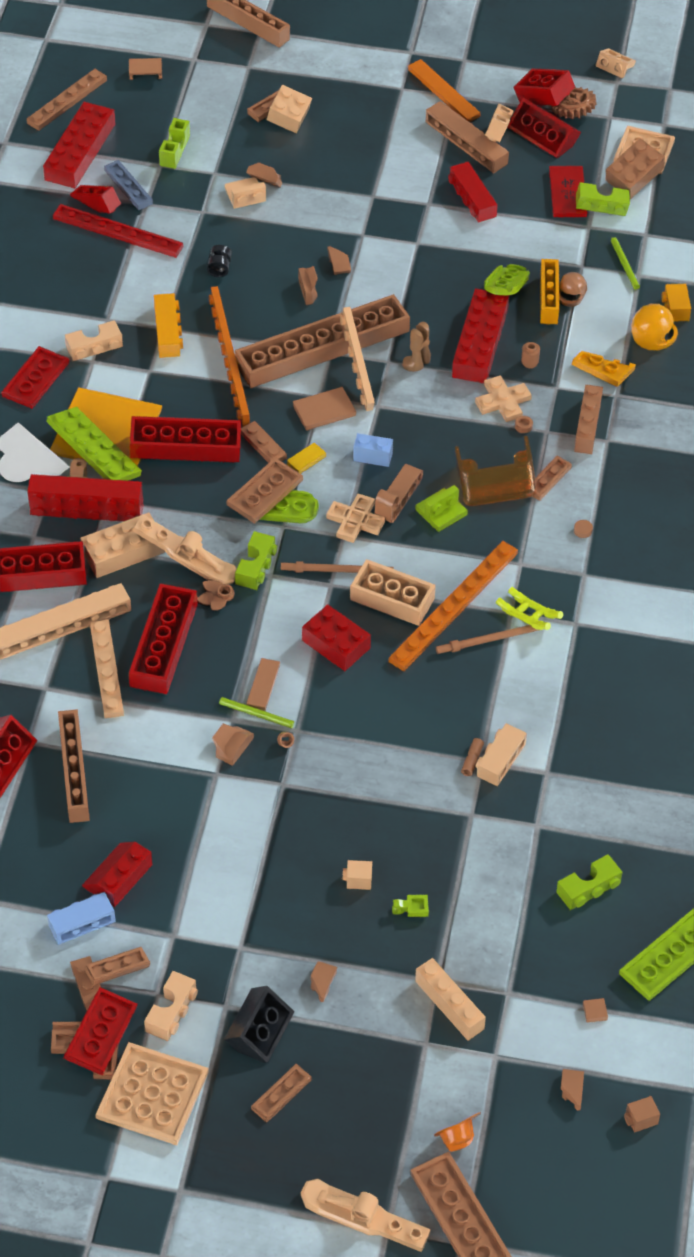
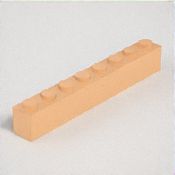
M122 583L104 590L93 592L85 597L77 598L66 604L58 605L55 608L40 612L31 617L23 618L15 623L4 625L0 628V660L90 627V622L107 620L130 612V597Z

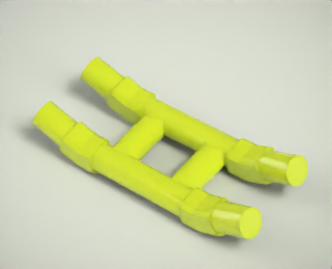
M513 586L508 590V593L521 604L515 609V607L506 603L501 597L495 602L506 614L518 618L537 630H549L551 628L549 622L538 620L541 616L544 615L550 619H561L563 617V612L542 606L527 598V596L517 591ZM529 607L536 610L531 616L523 613Z

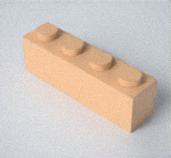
M433 958L416 968L415 982L467 1040H470L484 1030L486 1017Z

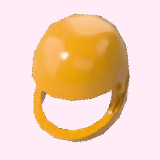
M652 303L641 307L635 313L631 323V332L635 343L647 350H662L671 346L677 339L678 330L673 323L674 318L670 310L663 305ZM672 328L674 331L673 337L670 340H665V335Z

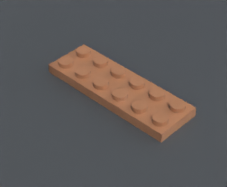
M449 1151L410 1170V1175L458 1257H512Z

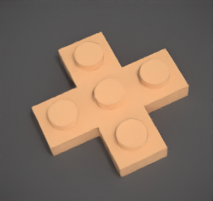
M500 375L484 380V386L489 394L476 397L475 403L482 415L499 410L504 420L509 422L519 416H523V412L518 404L531 400L532 395L525 383L507 387Z
M357 494L351 506L333 501L326 514V519L341 523L336 533V538L354 543L360 530L379 535L385 523V517L370 513L375 504L374 498Z

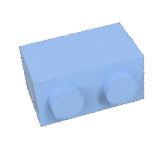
M357 433L353 448V461L389 467L393 454V439Z

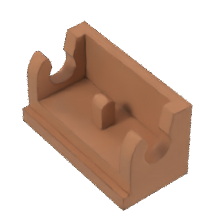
M161 58L129 59L130 80H133V75L158 74L159 79H162Z

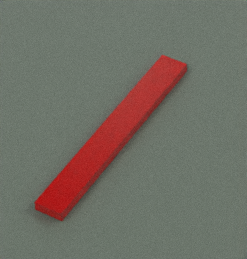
M60 204L53 214L54 220L177 258L184 247L183 242Z

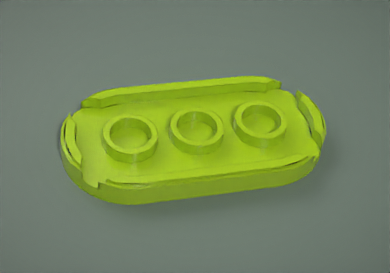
M509 264L504 268L503 265H500L485 279L484 289L496 295L515 294L529 280L530 272L520 265Z
M292 490L260 520L307 523L317 516L319 503L309 492Z

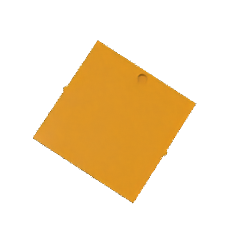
M78 387L69 409L78 407L129 458L131 416L159 417L162 411V405ZM57 433L50 450L60 457L83 459ZM130 458L138 466L141 459Z

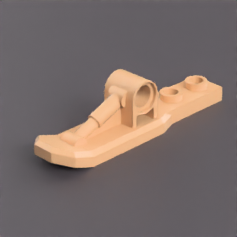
M144 514L141 515L133 528V532L165 550L170 558L206 580H215L221 584L228 585L234 583L236 566L221 560L203 549V544L201 543L203 539L197 532L189 531L185 537L178 536Z
M319 1179L306 1181L301 1191L305 1208L364 1234L380 1235L422 1252L430 1235V1229L384 1210L378 1205V1199L370 1193L361 1192L358 1197L332 1187Z

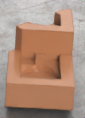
M331 246L327 247L333 274L351 273L348 255Z
M318 961L311 974L310 988L312 991L317 992L320 1002H324L329 993L330 985L337 974L338 967Z
M563 1069L561 1079L562 1098L565 1101L570 1100L574 1103L576 1110H581L584 1071Z

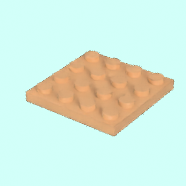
M128 1042L98 1108L96 1119L178 1145L209 1073V1068Z

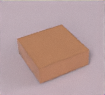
M604 998L583 1001L587 1023L608 1020Z

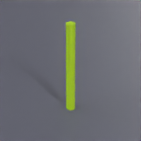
M612 238L610 241L633 289H639L640 285L617 238Z
M221 697L219 701L220 705L291 729L294 726V721L254 707Z

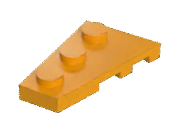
M581 351L572 361L573 366L616 387L635 370L636 366L633 363L629 365L621 364L620 360L617 359L613 361L605 360L601 355Z

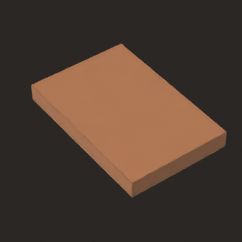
M343 387L293 401V407L305 430L356 416V410Z

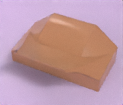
M261 163L248 167L246 173L250 177H255L258 180L281 188V175L277 174L274 168Z
M314 266L298 268V281L306 305L313 304L318 297L315 288L318 278Z
M223 723L212 737L216 746V758L233 766L253 740L254 733Z

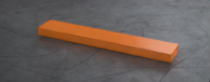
M420 59L408 65V70L453 111L460 114L461 117L468 122L480 117L481 113L423 60Z

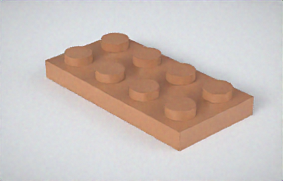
M274 458L227 500V506L255 524L303 481V475L277 458Z

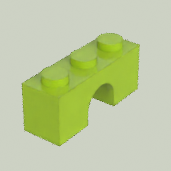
M173 118L169 127L168 141L164 140L159 150L160 166L176 169L190 137V121Z
M580 182L576 192V209L626 216L630 205L629 190L612 188L611 194L605 196L597 191L596 185Z
M256 531L253 532L248 543V557L255 558V560L241 559L235 572V585L257 590L259 584L264 582L266 569L269 570L271 565L272 555L275 556L278 546L275 544V536Z
M609 854L591 863L590 875L593 877V880H582L574 872L558 881L556 892L570 910L583 906L588 900L598 898L604 891L610 888L614 889L621 883L622 870Z

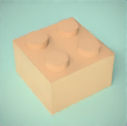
M282 85L270 107L267 121L297 134L309 110L312 98Z

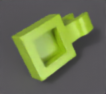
M407 895L406 900H393L392 914L398 915L407 912L408 917H428V895Z

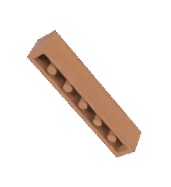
M207 0L208 8L279 48L290 40V25L247 0Z
M439 101L426 109L425 122L492 173L508 165L509 152L498 143L489 140L483 131H480L449 106Z
M78 709L58 711L69 822L90 821Z

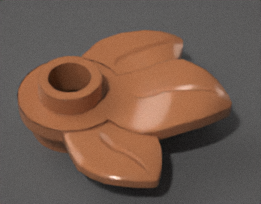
M204 581L203 586L206 592L199 596L197 601L205 606L211 605L212 610H220L225 607L228 601L234 598V589L228 584H221L219 581Z

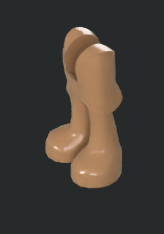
M420 322L416 325V329H412L410 332L412 356H407L403 359V367L407 371H420L424 367L423 364L430 362L431 352L428 346L430 344L429 326L426 322Z

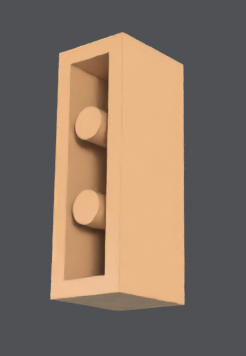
M507 723L502 729H498L494 742L488 744L485 755L479 757L476 763L477 777L498 786L526 745L527 733Z

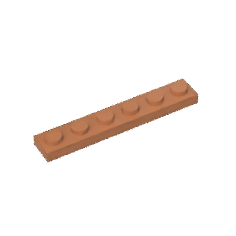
M97 69L92 70L28 117L27 124L40 131L105 83L107 76Z

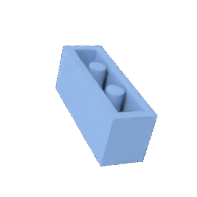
M105 892L94 894L86 900L74 902L66 908L54 910L51 914L47 915L49 928L58 945L116 922L114 909Z

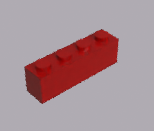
M465 162L450 167L449 182L454 185L456 193L462 197L464 205L470 209L472 217H475L478 223L497 217V203L470 163Z

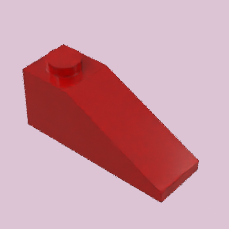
M80 185L70 193L72 198L100 213H113L121 204L113 186Z

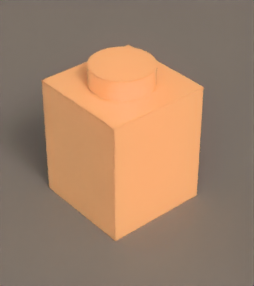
M348 860L347 868H343V880L347 881V889L371 890L372 861Z

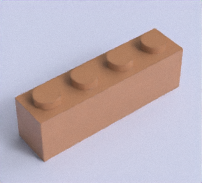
M585 384L574 452L593 453L603 387Z

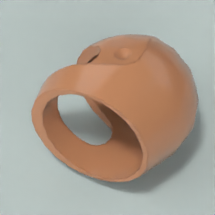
M570 272L563 275L559 285V302L562 305L573 307L580 304L587 291V282L581 274ZM563 291L571 295L580 294V297L577 300L569 301L561 296V292Z

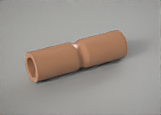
M479 738L473 739L468 756L461 769L463 775L472 776L484 745L483 740Z

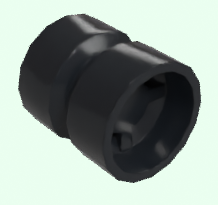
M214 245L210 249L207 272L213 277H225L229 272L232 251L227 246Z

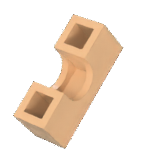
M498 104L485 134L489 140L493 142L501 141L514 110Z
M115 320L98 325L99 335L96 337H86L82 330L65 334L66 348L72 361L123 347L122 334Z
M172 971L163 987L164 998L172 1001L173 1004L165 1008L153 1005L144 1021L145 1032L166 1041L170 1039L171 1035L176 1034L179 1027L178 1022L181 1017L184 1018L186 1016L190 1001H194L198 993L195 979Z

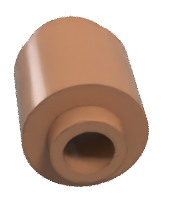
M528 342L523 345L521 361L526 368L536 367L539 363L540 346L534 342Z

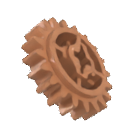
M575 86L559 105L551 106L552 111H554L555 115L559 114V117L564 116L565 119L568 117L574 119L575 117L580 118L583 115L587 116L586 113H592V109H595V105H597L596 95L593 94V91H589L588 88H576Z

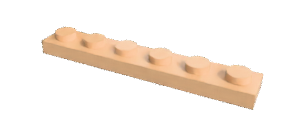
M345 307L343 308L342 315H340L341 325L345 326L344 338L345 341L349 342L348 353L349 357L353 358L352 369L353 373L357 374V388L361 389V404L365 405L366 411H371L374 408L375 402L351 308Z
M109 619L90 622L104 718L124 716Z

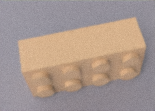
M149 512L144 514L145 516L149 517L154 521ZM141 515L80 538L83 541L84 557L96 578L165 553V550L132 531Z
M366 559L350 585V600L420 626L435 599L436 585Z

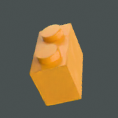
M666 284L665 292H662V302H665L664 306L672 313L674 322L690 321L691 304L687 285Z

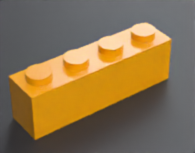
M541 259L540 324H558L559 259Z
M175 293L154 295L159 358L180 356V349H183V338H179V336H182L181 325L178 326V323H181L180 313H176V311H179V300H175Z

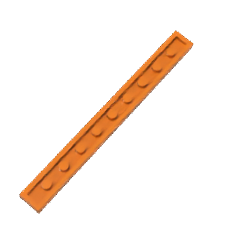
M218 286L211 287V295H208L209 304L213 305L211 307L213 318L216 317L214 322L215 329L219 330L217 333L218 341L222 343L221 353L222 356L225 355L226 357L224 358V366L229 369L227 371L228 381L232 382L230 384L231 394H235L233 402L234 407H238V410H236L237 419L241 420L242 427L250 424L249 410Z
M502 541L389 657V663L405 671L518 554V549Z

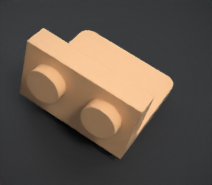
M255 177L225 184V190L234 209L266 201V185L264 182L259 183Z

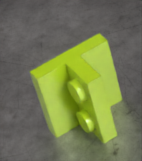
M455 485L448 489H441L415 506V510L438 532L465 517L468 512L458 501L459 489Z

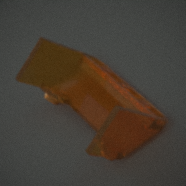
M524 436L525 450L519 451L514 455V464L478 469L477 463L472 459L461 460L459 446L455 447L456 466L463 501L466 505L477 506L529 498L536 493L534 467L528 436Z

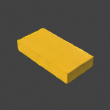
M312 443L288 459L287 465L301 474L324 459L326 452L316 443Z

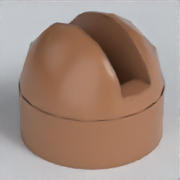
M281 732L277 738L278 744L284 748H289L294 744V736L289 732ZM282 737H289V741L282 740Z

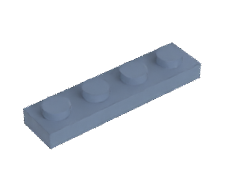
M119 160L104 166V171L137 210L153 204V199Z

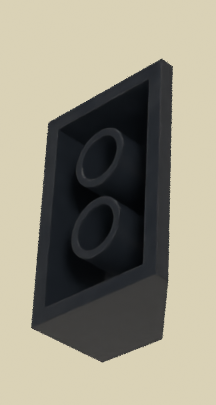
M270 987L251 988L224 1040L237 1052L263 1063H268L295 1011Z

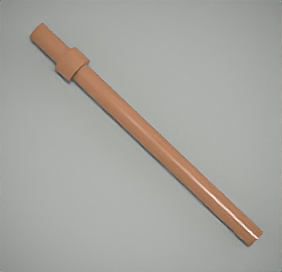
M303 561L281 563V570L296 571V573H303V571L358 573L362 567L361 565L306 564Z
M526 625L467 640L450 641L449 644L437 646L436 653L440 654L449 651L453 653L460 651L462 648L539 630L531 625Z

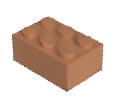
M639 138L606 169L605 181L615 188L629 190L631 199L664 169L665 156Z

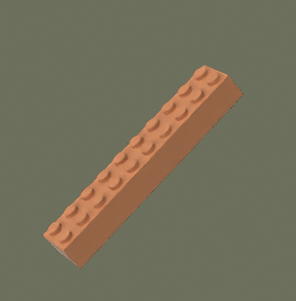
M394 294L351 309L361 349L407 333L410 330V316ZM342 313L235 350L238 369L249 387L253 388L348 354L349 342L345 341V326L341 325L340 315Z

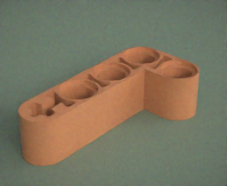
M405 464L387 491L381 489L378 492L375 500V514L385 517V521L393 523L423 477V470Z

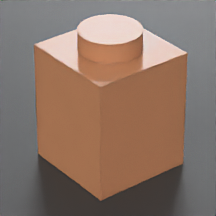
M652 1096L627 1104L624 1117L627 1125L631 1126L635 1133L658 1125L660 1113Z

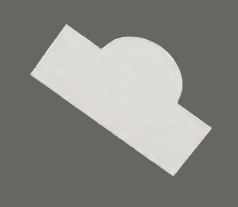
M20 423L15 424L0 437V450L4 453L0 459V474L8 481H26L30 479L31 474L60 476L70 467Z

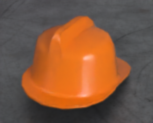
M481 1112L474 1114L459 1124L435 1133L434 1137L440 1136L450 1152L469 1146L474 1137L472 1120L478 1117Z

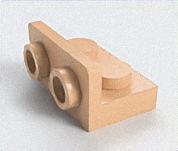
M608 48L600 51L596 67L624 78L627 69L634 67L636 60Z

